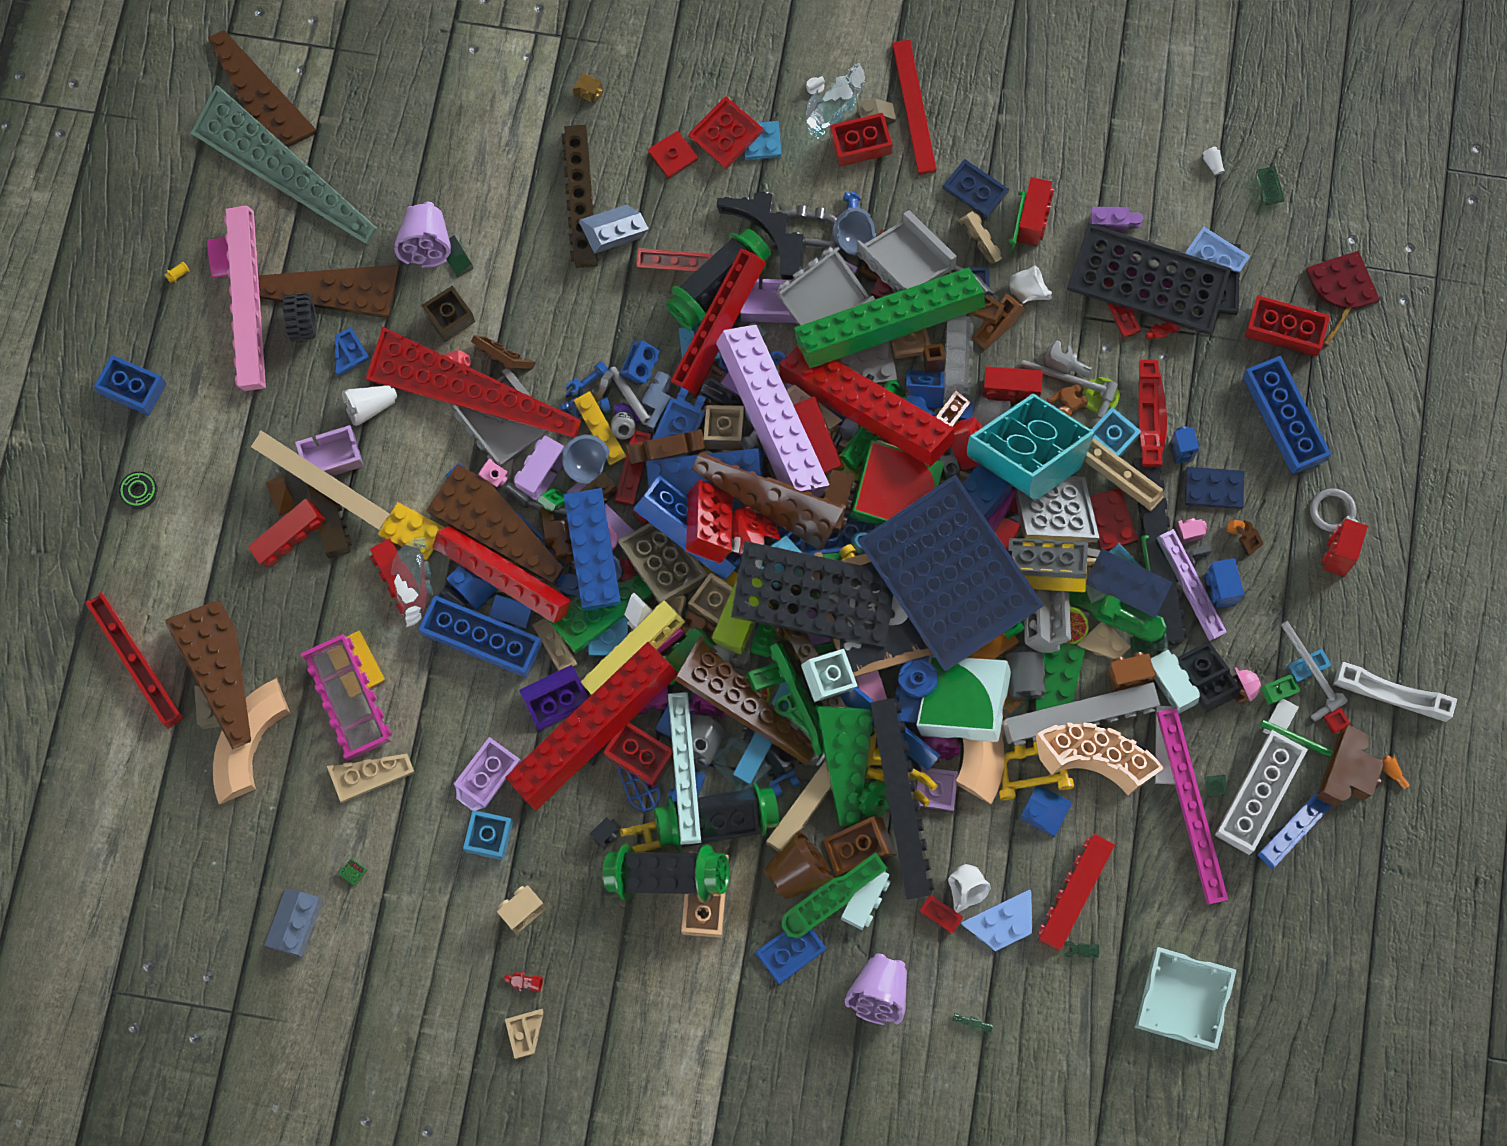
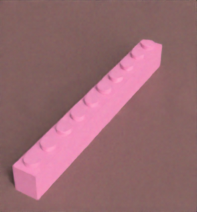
M246 205L226 209L224 221L227 226L225 238L228 243L227 259L230 268H228V276L231 280L229 293L232 297L230 310L233 314L231 327L234 332L232 344L236 355L234 357V365L237 370L235 383L243 391L266 388L254 211Z

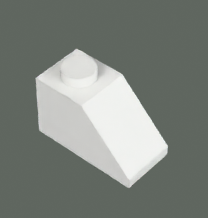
M635 593L631 595L625 612V616L629 619L627 624L633 630L653 611Z

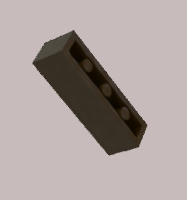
M307 483L311 501L315 503L326 519L319 527L326 556L329 559L350 553L349 546L352 545L349 534L346 535L345 533L347 523L345 517L341 518L340 511H343L342 505Z

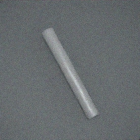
M611 367L609 371L614 372V382L644 425L648 424L651 418L624 378L619 375L618 369Z

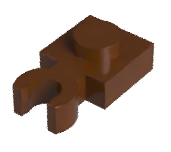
M1244 520V529L1237 526L1236 531L1242 534L1238 540L1245 554L1250 556L1263 545V541L1258 531L1253 528L1252 523Z

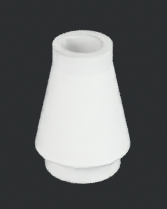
M1217 147L1205 150L1203 152V159L1212 170L1214 176L1223 173L1224 168L1220 150H1217Z

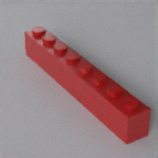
M740 249L671 379L672 383L688 390V392L694 395L697 394L719 353V348L716 344L723 330L732 328L766 264L765 261L754 253Z
M450 525L437 531L432 546L435 550L549 621L555 623L567 616L572 601L568 597Z

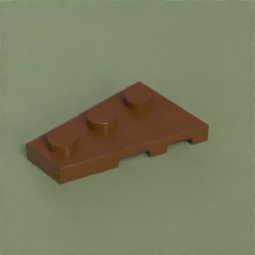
M473 335L471 340L478 350L489 353L490 358L503 362V366L508 369H533L536 363L530 359H521V354L504 350L505 346L486 336Z

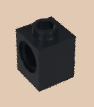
M778 746L769 749L764 757L777 776L784 772L785 774L791 772L798 760Z

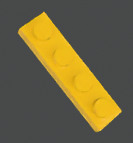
M589 391L574 399L592 435L604 441L610 452L607 458L609 466L625 459L624 451L613 435L591 392Z

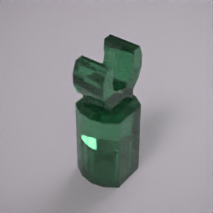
M1070 941L1064 943V946L1072 948L1071 953H1064L1065 957H1072L1075 954L1078 957L1099 958V944L1078 943V945H1075Z

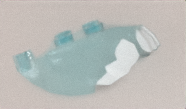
M859 63L854 64L853 68H849L846 76L836 77V85L825 93L823 99L818 96L817 90L808 101L806 110L807 125L810 134L816 139L824 134L825 130L823 128H830V125L840 123L843 115L846 112L850 113L856 107L855 103L866 79L864 70Z
M416 537L407 542L397 552L392 562L391 575H396L394 585L398 602L404 608L402 618L404 619L403 624L405 627L415 625L423 618L428 597L430 600V597L433 596V587L430 579L428 580V578H432L431 567H429V562L425 561L421 553L422 550L426 549L425 537Z

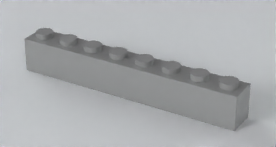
M1153 682L1007 718L1002 721L1008 744L1014 743L1015 746L1026 744L1028 739L1033 738L1034 742L1037 741L1036 734L1055 725L1091 723L1099 726L1101 721L1106 720L1107 723L1118 721V717L1125 716V719L1137 716L1136 713L1143 711L1144 714L1152 713L1155 711L1154 708L1158 707L1160 703Z

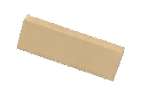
M545 618L532 625L558 671L570 665L573 668L578 666L564 640Z

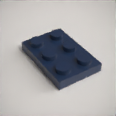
M966 159L961 162L943 185L945 191L986 219L1009 192V188Z
M1199 467L1186 468L1185 505L1232 509L1243 508L1244 471Z

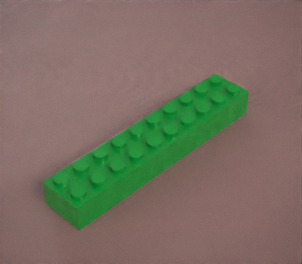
M968 267L794 328L796 344L809 368L985 308L984 291Z

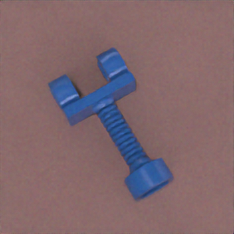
M600 361L594 366L595 370L582 381L574 378L566 386V399L570 395L575 396V398L570 400H573V403H575L574 399L583 395V388L599 376L602 377L607 370L609 371L608 367Z
M608 398L600 399V403L597 404L604 414L610 413L611 408ZM573 400L559 404L561 411L565 413L572 411L574 417H581L580 411L575 409Z
M793 770L788 774L782 773L779 776L775 773L777 779L769 783V786L774 790L776 798L783 793L778 784L786 779H789L793 788L800 785Z

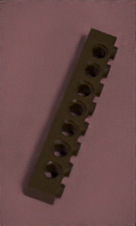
M586 124L564 126L565 133H561L562 145L566 144V150H563V160L567 161V166L564 167L565 178L568 177L565 189L566 194L570 196V200H566L567 211H571V217H568V227L572 228V234H569V241L574 251H570L571 262H575L576 268L598 266L597 253L594 254L584 231H577L582 228L579 223L580 219L594 215ZM575 144L579 145L577 148H572ZM575 161H580L577 165L573 164ZM575 178H582L580 181H574ZM578 194H582V195H583L581 198H576V197H575V196L578 195ZM579 211H584V212H585V213L582 214V215H577V214H576V213L579 212ZM581 245H587L584 249L579 248Z
M781 586L773 590L779 592L781 591ZM775 601L768 602V607L771 610H777L778 604ZM789 605L787 607L788 612L796 614L792 605ZM772 626L813 705L846 707L840 695L814 702L801 665L809 659L819 657L807 633Z

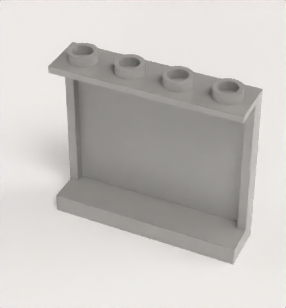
M910 210L903 213L902 222L869 242L863 244L860 240L857 241V256L864 260L869 268L875 271L881 280L892 288L894 293L937 279L953 270L956 265L957 256Z
M839 247L827 248L822 252L823 256L821 258H814L807 264L808 268L804 271L800 269L793 274L794 278L788 282L786 280L778 286L779 290L775 293L799 326L875 300L873 296L867 294L838 253Z
M506 368L502 371L503 376L497 379V381L530 396L510 369ZM456 405L453 406L455 410L453 415L459 423L463 422L466 425L464 429L470 437L474 436L477 439L475 443L481 451L485 450L488 453L487 459L490 458L500 467L549 433V431L510 420L499 423L498 420L484 417L481 412L460 406L457 407Z

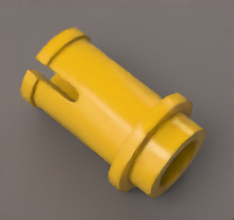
M182 261L172 270H167L165 276L170 283H176L178 278L190 270Z

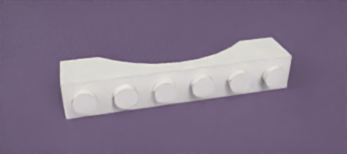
M1342 662L1338 667L1333 683L1334 686L1444 722L1453 717L1457 702L1456 698L1441 693L1417 690L1392 683L1373 675L1361 667Z

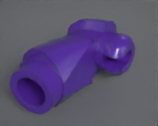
M622 403L615 405V415L620 412H626L633 416L635 423H641V420L630 404Z

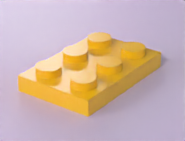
M397 502L390 513L392 516L389 517L378 535L386 540L390 538L393 544L428 562L435 552L432 546L436 533L445 527Z

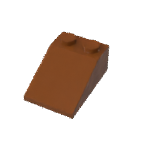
M873 816L823 839L837 877L848 873L874 853H877L882 861L896 855L886 825L881 817Z

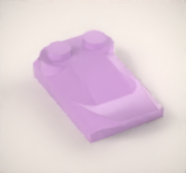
M489 737L454 783L457 793L456 799L472 811L486 808L507 779L505 777L521 760Z

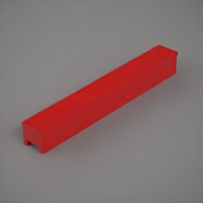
M102 592L98 593L99 595L91 601L87 600L85 602L161 723L167 729L171 728L184 719L183 715L106 595Z

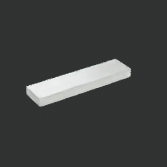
M1158 706L1156 707V713L1159 711L1173 709V707ZM1156 714L1155 758L1164 769L1155 775V784H1175Z

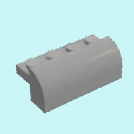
M1033 589L1044 606L1024 619L1025 644L1039 652L1050 653L1059 651L1060 644L1071 640L1069 591Z

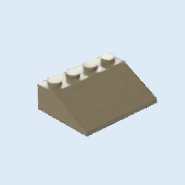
M651 523L617 541L659 603L695 590L703 584L708 576L694 556L685 551V549Z

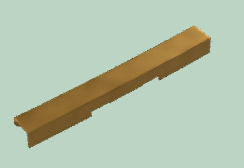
M1351 308L1345 309L1344 313L1341 316V320L1338 322L1334 331L1330 333L1327 340L1325 341V344H1327V346L1333 339L1334 335L1338 331L1339 327L1343 323Z

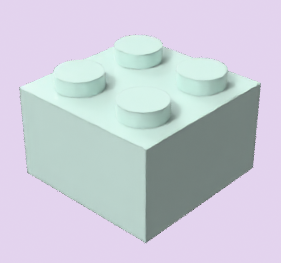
M844 649L809 659L801 665L814 702L848 692L857 687Z

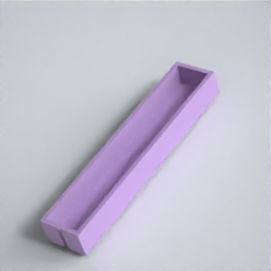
M752 325L723 330L716 344L778 481L794 486L793 488L799 491H808L813 493V496L821 497L829 487L828 480L757 326Z

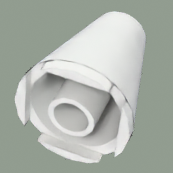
M390 386L342 391L343 401L347 404L346 411L352 424L355 426L364 423L395 403V399H397L395 389H391Z

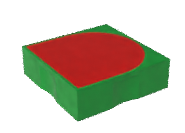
M871 440L866 446L860 469L859 484L854 492L848 517L873 525L883 524L939 486L944 462L937 460L930 467L899 448Z

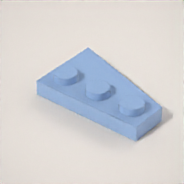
M1204 226L1185 252V254L1231 268L1230 271L1237 273L1241 272L1250 259V255Z

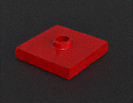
M678 130L648 149V153L668 179L698 161V156Z

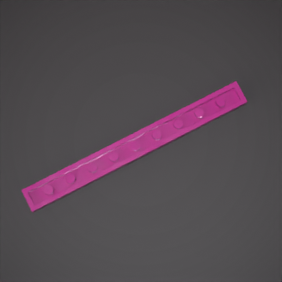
M1173 708L1159 711L1156 714L1207 905L1227 901L1226 889L1178 710Z

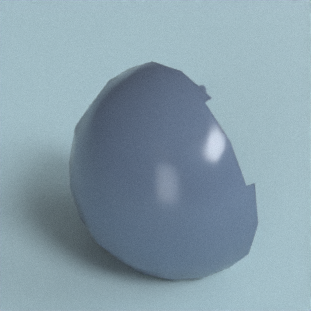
M858 207L849 208L843 211L834 223L832 231L834 241L845 253L857 256V241L860 240L865 244L876 237L871 215L864 209Z
M577 436L568 442L563 451L562 462L564 470L575 481L589 484L602 473L610 452L604 441L596 436Z

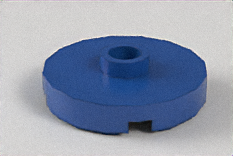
M912 660L902 666L898 681L901 690L906 695L912 698H924L934 692L938 676L936 669L931 663L925 660ZM921 678L922 680L921 682H916L915 679Z

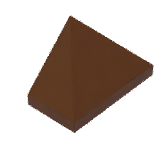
M283 475L265 482L279 516L289 513L296 507Z

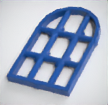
M623 768L617 769L628 800L635 809L645 812L657 806L660 799L659 786L656 785V788L650 789L647 783L643 781L646 792L640 794L635 784V781L640 779L634 778L628 772L631 780L624 782L620 772ZM630 783L636 792V796L631 798L626 788V785ZM654 791H657L658 793L656 803L654 802L653 797L651 795V793ZM644 795L649 796L652 807L645 809L641 797ZM632 800H639L641 808L635 806Z

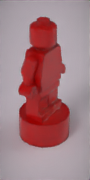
M1169 322L1161 325L1156 323L1155 326L1150 328V332L1145 334V338L1147 340L1166 338L1167 333L1173 334L1180 331V326Z
M628 557L619 559L620 567H622L624 574L623 577L620 576L622 582L637 576L636 574L634 575V566Z
M524 971L504 976L505 982L511 983L513 988L523 991V988H527L533 992L540 993L543 986L542 976L534 975L533 977H528L524 975Z

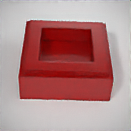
M1341 707L1323 717L1333 735L1347 725H1351Z

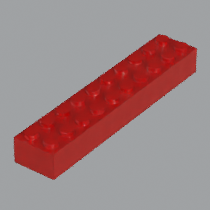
M797 346L779 363L781 380L788 384L796 385L811 397L815 396L822 404L930 467L954 443V427L836 360L809 368Z
M649 642L645 643L505 778L523 799L537 811L675 679L678 672Z

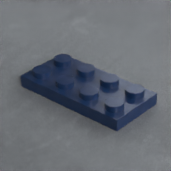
M1101 549L1086 579V585L1111 595L1156 618L1173 583L1104 549Z

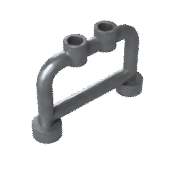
M799 205L797 210H786L783 212L788 214L789 217H796L798 220L813 219L820 223L828 221L833 226L837 219L834 215L826 214V210L820 207L816 208L815 212H809L808 207ZM833 233L831 241L805 238L806 246L826 249L838 247L834 241ZM771 240L770 248L778 251L775 243Z

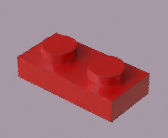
M932 895L928 897L919 910L921 914L950 934H953L963 919V916Z

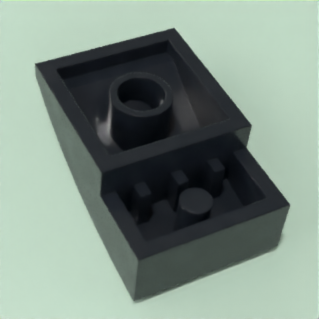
M1210 641L1177 657L1179 667L1187 672L1192 686L1197 687L1200 693L1199 702L1206 713L1241 696L1240 686L1232 677L1229 667Z

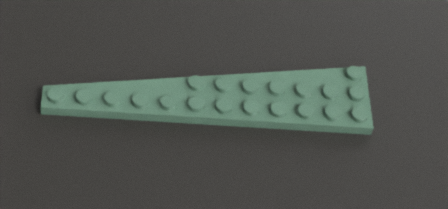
M215 85L191 134L365 244H369L378 228L223 89Z

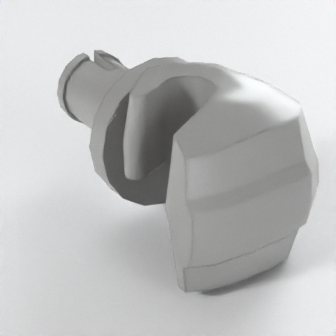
M1058 340L1052 342L1045 353L1044 360L1047 368L1066 374L1072 370L1087 378L1092 367L1077 361V354H1073L1071 346L1067 347L1065 354L1062 353L1061 342Z

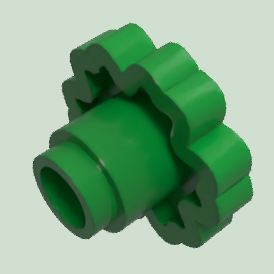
M877 780L864 784L859 798L861 802L859 809L866 817H881L885 814L886 810L890 809L885 781Z

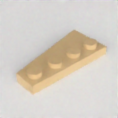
M408 754L327 766L341 803L415 773Z

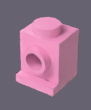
M490 458L477 474L489 481L495 489L498 485L502 487L508 479L505 476L507 471L495 464ZM492 471H495L498 476L493 477L491 475Z
M1189 519L1184 524L1181 520L1175 526L1181 544L1203 539L1207 532V525L1202 519Z

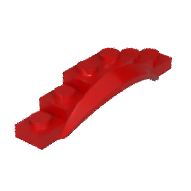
M1140 359L1138 363L1137 410L1138 429L1141 431L1138 438H1140L1142 467H1161L1162 452L1165 448L1167 436V407L1162 377L1159 372V361Z

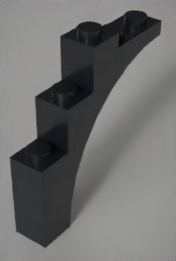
M754 193V199L746 197L741 199L731 197L717 198L716 205L720 214L734 215L746 219L768 234L779 252L782 280H792L794 278L793 274L800 269L803 270L806 247L804 234L798 232L789 233V215L783 212L774 213L775 201L773 193Z

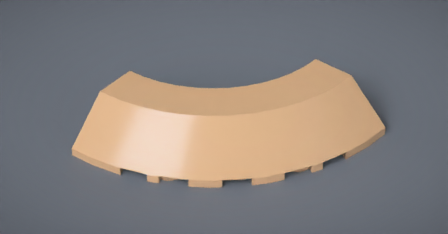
M277 678L262 685L246 697L251 734L250 743L232 750L225 734L221 731L213 761V782L219 805L256 789L253 779L252 760L257 746L262 739L261 737L268 728L290 714Z
M1067 723L1061 726L1055 725L1036 734L1039 759L1051 775L1072 768L1091 770L1111 779L1127 795H1130L1164 769L1148 750L1144 751L1133 739L1130 741L1121 736L1120 732L1110 728L1096 727V724Z
M1001 730L998 742L962 738L964 743V759L956 779L957 786L989 804H992L998 792L1004 770V743Z

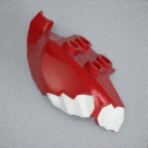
M745 503L742 508L732 513V552L742 555L744 541L764 545V535L781 540L776 523L764 515L756 513L753 508ZM762 560L755 561V565L759 569L762 565Z

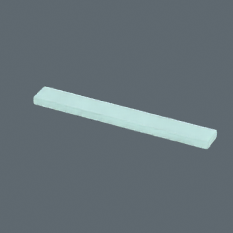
M688 692L668 694L680 841L681 845L701 843Z

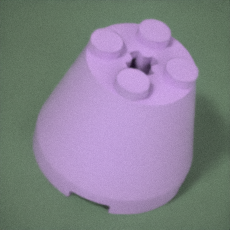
M424 202L423 204L407 207L394 248L396 256L406 264L410 262L422 264V268L435 267L445 263L451 253V244L443 213L432 202Z
M875 954L873 958L868 960L847 992L845 998L846 1007H852L857 1011L856 1015L869 1022L885 1025V1021L894 1022L895 1024L901 1023L906 1011V964L900 960L888 959L883 954Z

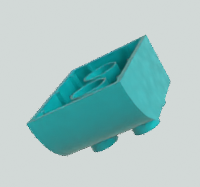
M1033 393L969 437L967 454L970 459L1030 498L1039 499L1082 468L1095 432Z

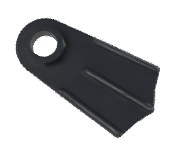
M710 378L702 383V395L726 406L742 405V399L739 395L734 394L715 379Z

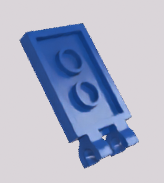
M681 388L676 399L670 398L653 439L698 430L705 415L701 408L706 398L699 395L693 405L684 401L688 390ZM688 452L667 456L666 458L685 457Z

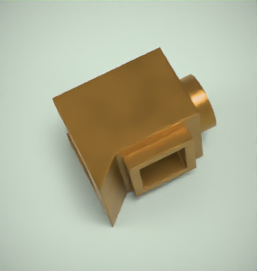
M585 73L581 74L573 87L574 97L580 96L590 102L599 100L604 92L602 82Z

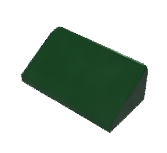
M453 235L449 238L451 253L446 260L458 278L471 271L473 265L457 238Z

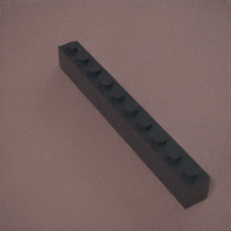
M1142 457L1134 458L1132 467L1164 491V481L1160 479L1162 466L1142 467ZM1163 498L1152 511L1137 501L1142 536H1149V539L1146 540L1150 572L1173 582L1157 616L1163 617L1167 627L1162 639L1157 640L1158 646L1182 644L1187 636L1185 626L1182 627L1181 619H1184L1183 608L1179 607L1181 593L1176 587L1178 579L1157 540V537L1167 533L1170 527L1169 516H1166L1165 513L1167 500Z
M897 697L871 702L906 899L930 896L932 890H935L933 878L929 877L931 864L929 858L926 859L925 855L927 842L926 839H922L921 831H924L922 819L918 817L920 804L918 799L915 800L914 792L917 791L916 782L911 779L910 772H913L912 761L908 760L909 744L907 740H904L903 733H906L904 721L900 719L902 705L900 701L897 702Z

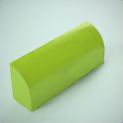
M755 578L752 580L753 586L757 588L762 586L760 579ZM736 579L713 633L712 640L720 647L742 655L756 622L731 617L737 584ZM756 597L749 598V603L752 606L759 605Z

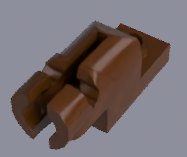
M541 507L545 547L553 549L558 562L568 563L573 561L574 556L569 525L566 521H554L553 513L549 514V510Z

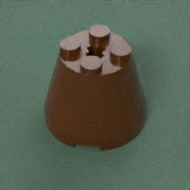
M798 830L789 838L763 870L765 875L775 882L776 885L773 887L780 896L783 895L785 899H790L821 887L834 878L832 875H829L831 869L824 857L811 842L808 843V837L801 830Z

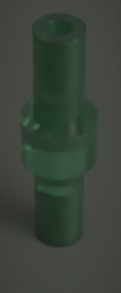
M954 1013L952 1021L967 1025V1028L974 1030L977 1028L991 1033L993 1028L992 1024L979 1021L978 1018L973 1016L969 1018Z

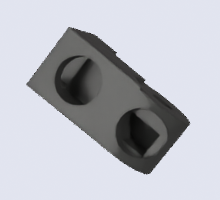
M950 446L938 459V461L944 462L941 474L943 479L960 475L956 456Z

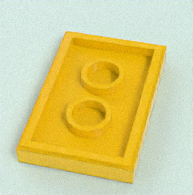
M360 630L347 636L354 643L355 648L353 652L355 656L358 655L362 662V666H360L362 673L365 672L369 678L370 683L367 684L369 689L385 682L386 680ZM343 645L327 652L336 671L351 665ZM354 671L340 677L351 699L363 693Z

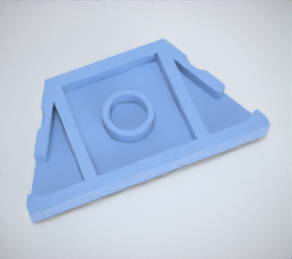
M1031 890L963 921L961 925L972 932L978 939L984 941L995 952L1032 934Z

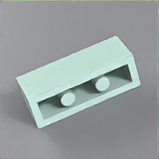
M1166 650L1151 658L1155 672L1154 680L1171 706L1177 708L1178 714L1198 704L1200 693L1197 687L1192 686L1187 672L1181 670L1178 665V659L1174 654L1171 655L1169 650Z
M882 873L857 891L848 903L841 920L863 930L864 926L869 927L873 916L870 914L873 908L878 909L882 898L879 896L882 890L886 892L891 881L888 880L890 874Z

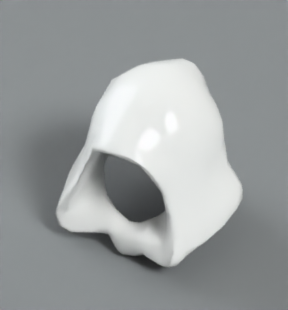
M1036 265L1010 276L1009 288L1011 294L1021 304L1035 300L1052 299V292L1045 286L1042 274Z
M965 864L959 866L948 878L953 895L954 910L957 913L971 905L981 903L988 896L991 889L990 883L984 879L980 870L972 865Z

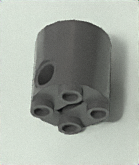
M1029 646L1017 647L1005 656V661L1008 662L1011 671L1007 696L1012 698V701H1023L1024 697H1032V700L1044 699L1043 695L1046 694L1044 654Z
M695 714L690 717L694 769L700 772L701 769L709 767L725 736V730L714 717Z

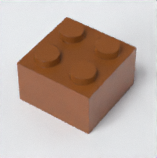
M1143 652L1133 654L1131 658L1124 659V657L1113 659V662L1110 663L1106 671L1112 693L1149 684L1155 677L1150 655H1143Z

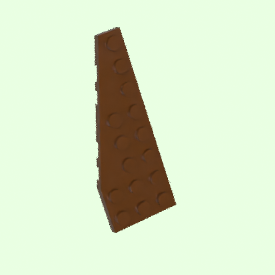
M459 464L456 465L426 511L554 585L564 571L562 565L489 481Z
M220 599L166 619L165 623L232 750L250 743L251 734L237 632Z

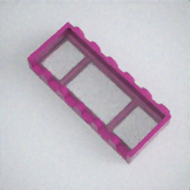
M342 634L300 654L309 666L307 669L316 683L315 689L321 695L323 708L330 716L331 720L329 722L332 728L335 729L338 736L337 741L345 752L343 755L344 759L350 762L355 757L388 742H392L389 737L392 733L389 726L384 725L382 720L384 714L381 708H377L375 704L377 697L374 691L370 690L367 685L370 681L365 672L362 673L360 668L362 662L359 656H355L353 652L355 646L352 639Z

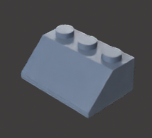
M629 205L579 220L594 254L641 239L648 231L642 214Z
M285 889L264 946L303 958L323 900L300 891Z

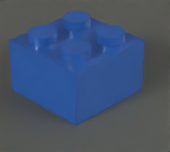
M1235 558L1212 562L1204 575L1206 586L1210 588L1209 598L1212 604H1214V608L1219 609L1238 605L1244 596V591Z

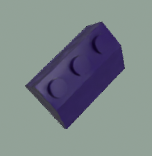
M572 665L519 690L538 730L570 716L588 699Z

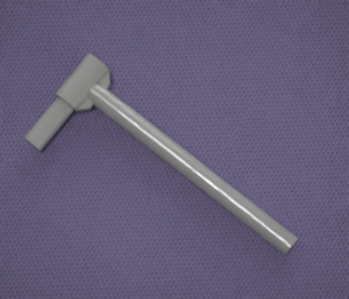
M1025 360L1021 364L1022 368L1041 370L1044 375L1100 392L1103 400L1097 417L1100 419L1106 414L1118 386L1113 381L1100 385Z
M1285 621L1281 624L1282 628L1328 697L1325 706L1310 716L1312 721L1316 722L1348 701L1342 693H1334L1289 622Z

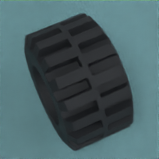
M306 292L285 295L283 299V316L289 339L291 341L315 339L317 332L316 314L310 294Z

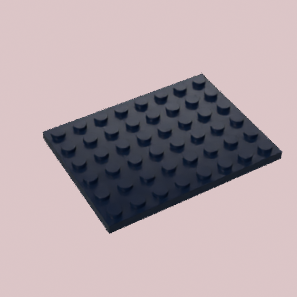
M956 475L857 540L945 672L1044 606Z

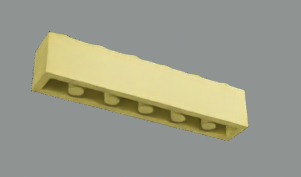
M663 601L619 645L615 646L585 676L581 683L592 695L645 643L649 642L657 650L685 621L666 601Z

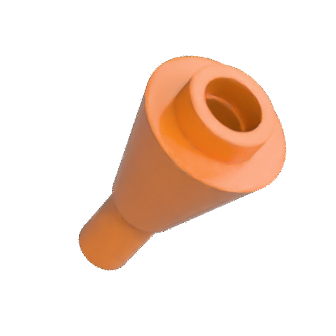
M1387 755L1381 760L1384 763L1382 771L1396 780L1403 790L1409 787V783L1402 776L1395 756L1390 757Z

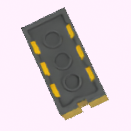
M1009 538L1008 553L1033 589L1086 591L1088 542Z

